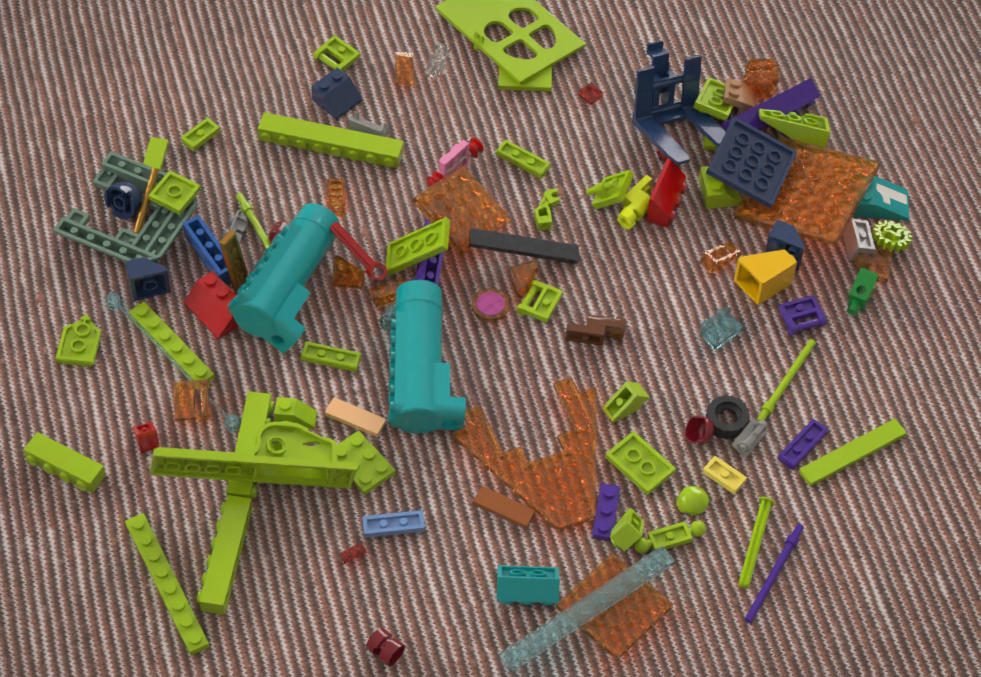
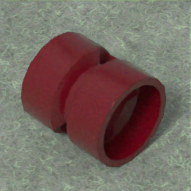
M383 627L377 629L366 644V649L375 656L379 655V659L388 667L394 665L399 660L406 647L397 638L392 639V634Z

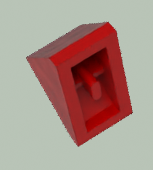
M152 422L132 427L140 453L160 447L157 430Z

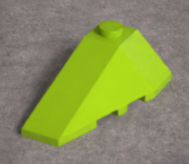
M759 109V118L812 151L825 150L830 135L828 118L806 113L803 117L796 115L795 112L784 115L781 111Z

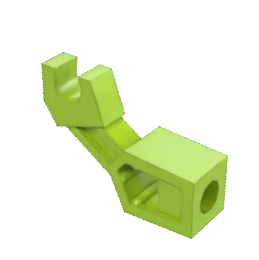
M549 189L544 192L542 201L538 208L534 210V219L538 231L552 229L550 208L558 205L560 202L559 197H553L558 196V189Z

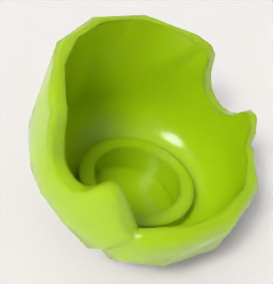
M688 486L678 495L676 505L681 513L687 512L691 516L702 514L707 509L709 497L702 488Z

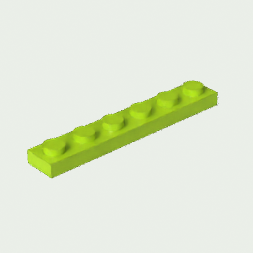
M145 302L129 311V316L199 389L215 378L214 373Z

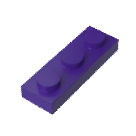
M601 483L592 539L612 542L610 536L615 524L620 486Z

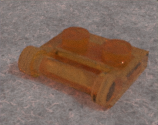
M209 380L174 382V419L176 422L197 419L208 420L211 418L210 411H208ZM200 388L201 411H195V389Z

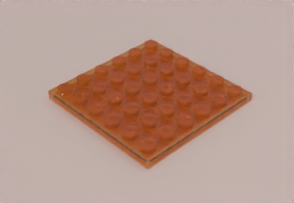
M779 137L778 141L798 152L771 208H768L744 195L733 214L734 219L770 229L773 228L778 219L795 226L800 237L836 246L878 172L880 161Z

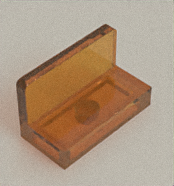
M398 278L369 288L368 294L375 308L396 302L397 288L401 284L408 282V280L404 281L403 278Z

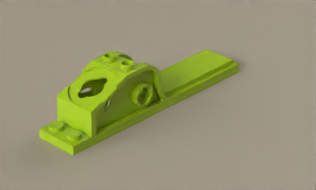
M282 421L264 424L257 433L255 445L250 453L164 447L154 448L149 475L350 489L357 472V463L348 460L337 461L336 441L326 436H319L309 431V428L298 423ZM315 443V444H319V445L307 446L306 444Z

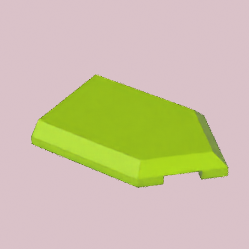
M87 314L74 324H69L63 328L55 358L56 362L87 367L94 365L102 332L94 325Z

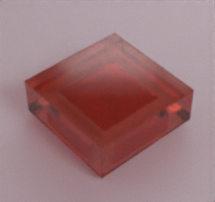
M591 82L580 89L578 95L591 105L603 97V92Z

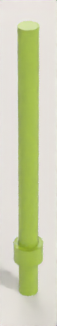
M238 193L236 198L241 205V211L244 215H247L267 249L272 244L253 213V207L246 201L242 193Z
M813 339L808 341L769 401L764 403L761 413L756 419L757 422L765 421L767 416L772 414L775 404L815 346L816 342Z

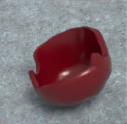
M702 415L692 416L687 422L685 437L689 443L704 445L713 437L714 424L708 417Z

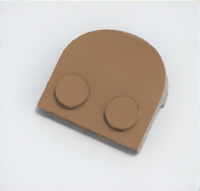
M726 79L722 103L738 107L737 114L757 106L755 94L750 86L736 79Z

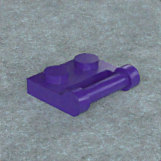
M814 295L779 304L778 310L790 335L812 327L827 325L826 318ZM816 316V319L799 324L794 323L796 320Z

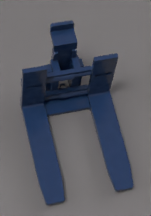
M659 40L647 44L646 53L652 58L651 67L637 70L636 85L634 86L635 105L632 114V124L667 158L671 159L675 164L681 165L690 162L689 156L660 125L687 119L717 147L725 131L707 113H702L693 108L699 96L702 55L684 58L683 74L675 75L669 70V52L663 47L664 42ZM682 83L681 100L674 101L675 84ZM660 94H661V103H662L661 105H659V97H660Z

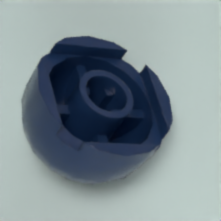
M120 181L115 183L104 194L107 208L111 207L113 210L112 214L120 219H129L141 208V193L130 182Z

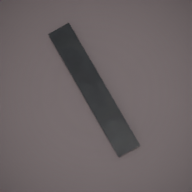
M470 228L469 247L573 264L579 262V245Z

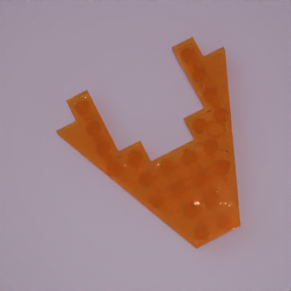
M572 377L554 382L553 384L574 429L557 435V440L563 452L531 462L527 461L521 447L502 452L481 405L466 410L465 421L468 426L467 428L452 432L453 439L530 508L534 509L557 532L595 520L597 388L594 387L579 392Z

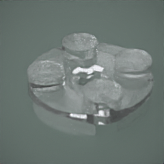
M442 43L435 45L434 49L437 50L435 54H430L426 72L429 73L427 76L434 79L439 74H444L447 66L445 61L451 52V48Z

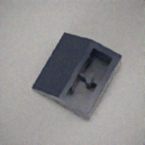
M777 219L769 233L765 253L786 250L796 259L797 265L795 270L799 271L805 246L795 226Z

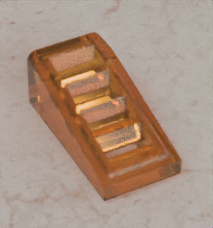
M344 178L327 179V208L336 216H346V181Z
M729 241L703 252L700 264L710 273H714L741 256L742 252Z

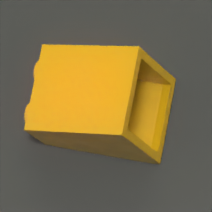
M786 250L743 256L738 258L734 281L757 305H760L792 284L797 261Z

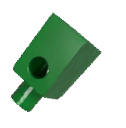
M861 267L848 295L847 312L850 315L857 316L859 311L865 312L876 290L879 274Z

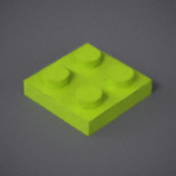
M169 170L148 196L150 201L181 215L200 192L201 185Z

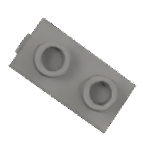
M239 209L235 215H230L227 221L229 228H225L221 239L229 230H233L236 232L240 242L248 221L246 216L238 215Z
M753 418L731 445L746 458L767 433V422L764 420L757 422Z

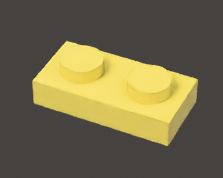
M716 456L709 461L702 472L734 495L747 480L746 476Z

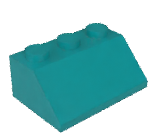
M497 566V601H501L503 604L521 602L525 605H531L534 602H542L543 605L559 603V567Z

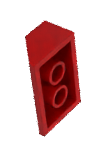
M667 158L650 196L646 220L666 228L670 221H674L676 216L675 209L680 207L682 202L681 195H685L688 184H685L686 175L671 159Z
M211 271L195 283L184 300V305L218 340L239 327L234 316L228 312L230 309L228 304L237 295Z

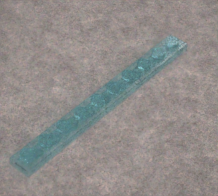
M663 546L659 547L499 653L498 658L509 672L512 673L674 565L675 559Z

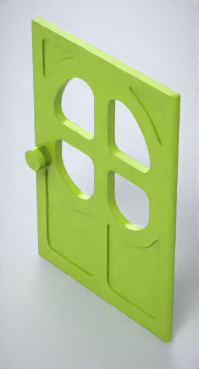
M446 0L435 6V10L474 44L475 50L485 53L519 84L524 83L587 45L536 0ZM515 11H528L538 20L524 28H520L509 18V15ZM491 24H500L511 32L512 35L499 42H493L484 34V30ZM542 28H549L555 36L556 44L550 49H545L533 40L530 35ZM518 42H522L537 56L533 59H519L506 54L504 50Z

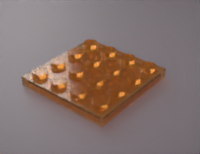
M464 165L412 200L431 223L445 217L450 220L449 243L460 256L472 249V247H469L470 228L497 232L512 220Z
M611 553L557 603L556 608L618 661L673 608V603L615 554Z

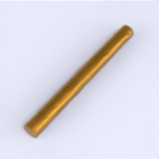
M152 168L133 231L137 234L143 228L150 204L148 195L154 189L159 173L157 168Z

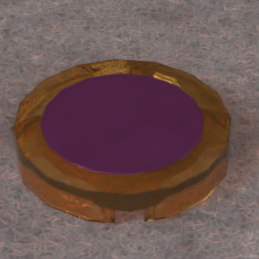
M495 288L480 290L472 299V311L481 321L497 322L499 319L505 318L509 312L508 297L502 291Z

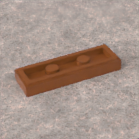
M481 486L473 500V505L527 529L535 515L534 509L484 486Z

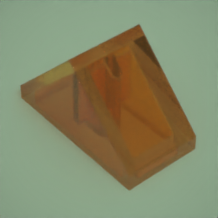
M336 255L333 265V286L362 288L364 271Z
M537 260L510 267V280L519 299L524 298L531 282L538 273L539 261Z

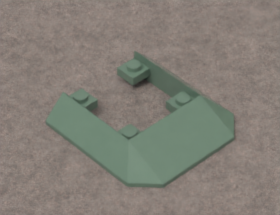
M110 151L101 163L102 169L93 180V186L106 191L111 185L125 181L132 183L138 188L139 192L145 194L152 167ZM159 170L155 187L167 173ZM195 197L181 215L150 201L148 208L154 210L139 234L121 228L115 238L87 227L86 224L90 220V214L75 208L71 210L66 218H61L53 232L124 262L142 257L156 261L162 259L183 228V222L187 221L197 208L198 201Z

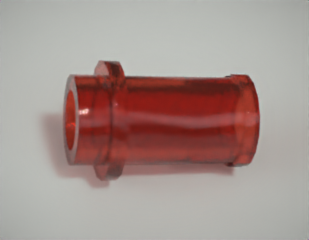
M356 542L355 546L339 552L344 564L360 556L364 557V554L367 553L362 542L359 544Z

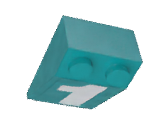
M856 175L853 185L854 217L909 221L908 189L876 176Z

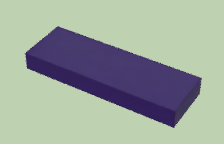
M813 418L778 455L777 459L791 470H794L828 434L829 429Z

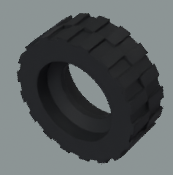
M732 395L718 396L709 403L706 417L713 422L714 434L718 438L735 439L748 425L750 418L749 408H747L745 402L741 401L742 399ZM722 410H731L737 415V421L731 425L723 424L719 421L718 414Z

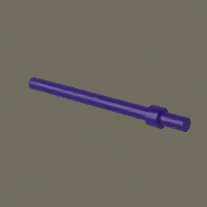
M798 523L792 534L788 535L784 549L744 619L747 623L751 624L792 549L796 548L799 543L798 538L804 529L802 524Z

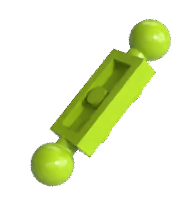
M684 521L650 531L647 534L648 540L641 537L634 543V549L636 552L643 554L652 547L654 553L687 544L692 542V535L696 537L704 535L706 526L702 521H694L688 527Z

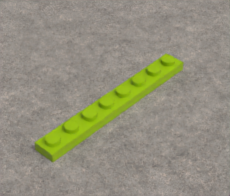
M144 513L126 520V527L190 656L209 648V643Z

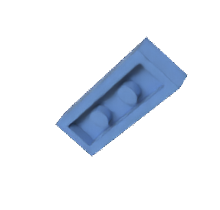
M423 510L362 516L364 538L425 532Z

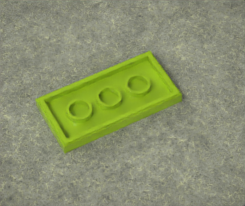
M445 217L388 243L385 265L387 275L390 276L448 250L450 220Z

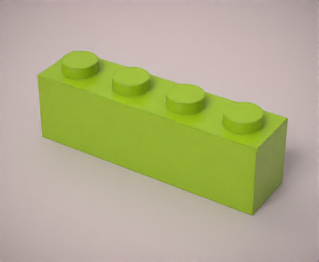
M39 432L33 436L23 449L26 461L29 464L41 467L48 474L53 473L59 476L62 481L76 485L81 491H88L93 494L106 476L104 465Z

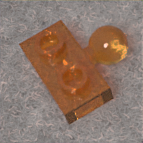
M875 246L876 250L872 255V259H869L866 254L856 256L855 265L858 268L870 266V271L879 274L877 282H888L893 251L890 252L887 248L884 250L881 247Z

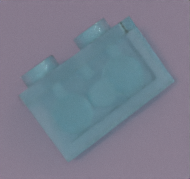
M730 306L719 309L713 317L707 318L701 323L699 336L714 350L743 330V325L730 314Z

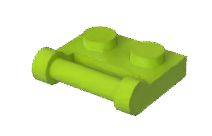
M334 35L314 52L313 57L321 60L332 69L338 67L345 73L346 69L360 58V52ZM325 53H329L331 56H333L342 63L337 64L335 61L327 57Z
M533 280L530 284V290L522 304L518 305L516 311L520 315H528L547 323L559 303L563 291ZM540 291L541 293L533 308L529 307L536 292Z

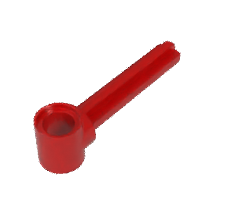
M337 221L330 226L329 229L367 269L364 272L369 280L379 282L386 277V267L377 260L374 262ZM374 268H378L381 271V277L374 276Z

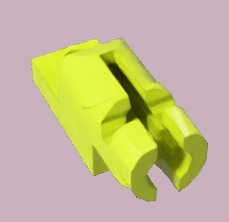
M648 175L642 178L625 194L622 205L623 209L617 218L618 222L625 229L630 230L636 225L635 221H640L648 212L649 193L652 190V178Z

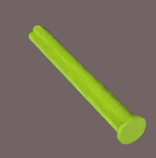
M769 497L759 498L760 507L738 584L739 587L744 589L749 588L769 512L775 504L774 500Z

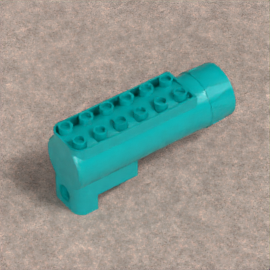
M315 203L305 204L289 223V226L286 225L271 241L272 245L263 253L264 257L254 266L255 270L245 279V285L243 284L239 288L236 298L234 297L228 304L230 308L228 312L234 316L235 321L244 331L264 338L283 354L296 343L306 329L294 319L311 293L304 286L337 238L329 228L336 221L340 224V221L331 210Z
M412 280L405 282L396 290L395 319H391L388 423H391V427L414 434L427 433L433 430L462 431L466 413V397H450V363H442V290L438 285L430 281Z

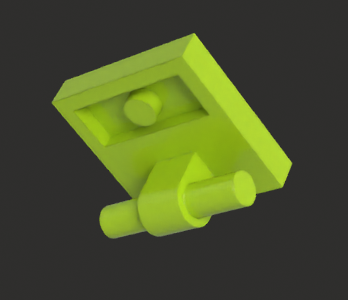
M631 170L623 171L605 177L601 183L586 190L587 195L596 194L592 206L595 209L622 202L625 199L628 187L631 185L634 173Z

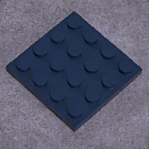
M733 117L706 174L762 205L771 208L798 151L742 120Z

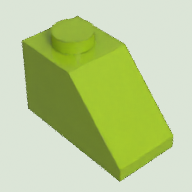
M626 381L602 409L612 422H616L637 411L650 397L639 383Z
M277 397L274 413L275 422L289 421L309 429H315L317 410L296 398Z
M632 508L627 510L611 531L610 538L612 543L623 551L640 539L643 533L645 521Z

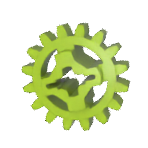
M884 220L883 223L878 221L871 233L873 241L877 242L876 245L883 246L884 250L888 248L890 252L893 250L900 252V249L905 251L910 246L912 236L910 235L911 231H906V226H900L901 223L894 224L892 220L891 222Z

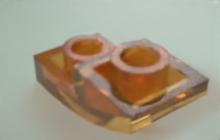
M395 52L396 85L414 84L413 53Z

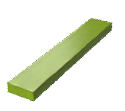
M893 419L800 468L799 473L811 487L905 437L907 432L896 419Z

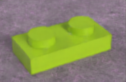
M207 117L181 137V142L194 152L220 132V127Z

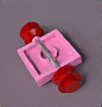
M471 138L469 140L470 143L463 139L459 144H455L449 153L440 158L439 172L433 171L432 176L427 177L428 187L431 190L440 191L441 186H447L468 167L470 156L477 158L478 153L484 151L483 143L479 139Z

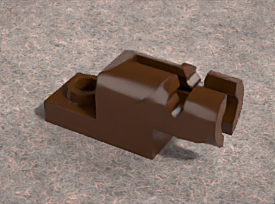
M588 315L586 326L567 324L565 341L603 346L604 336L608 338L624 337L626 318L616 317L612 321L611 316Z

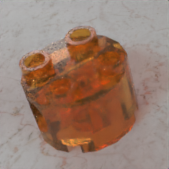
M758 58L748 61L743 83L750 86L756 98H769L777 91L780 69L776 61L772 58Z

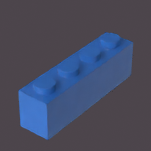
M198 215L183 222L185 238L210 272L213 271L226 285L232 283L220 244L202 218Z

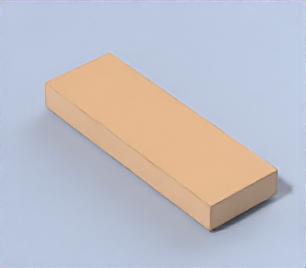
M335 397L325 411V416L377 438L386 424L385 418Z

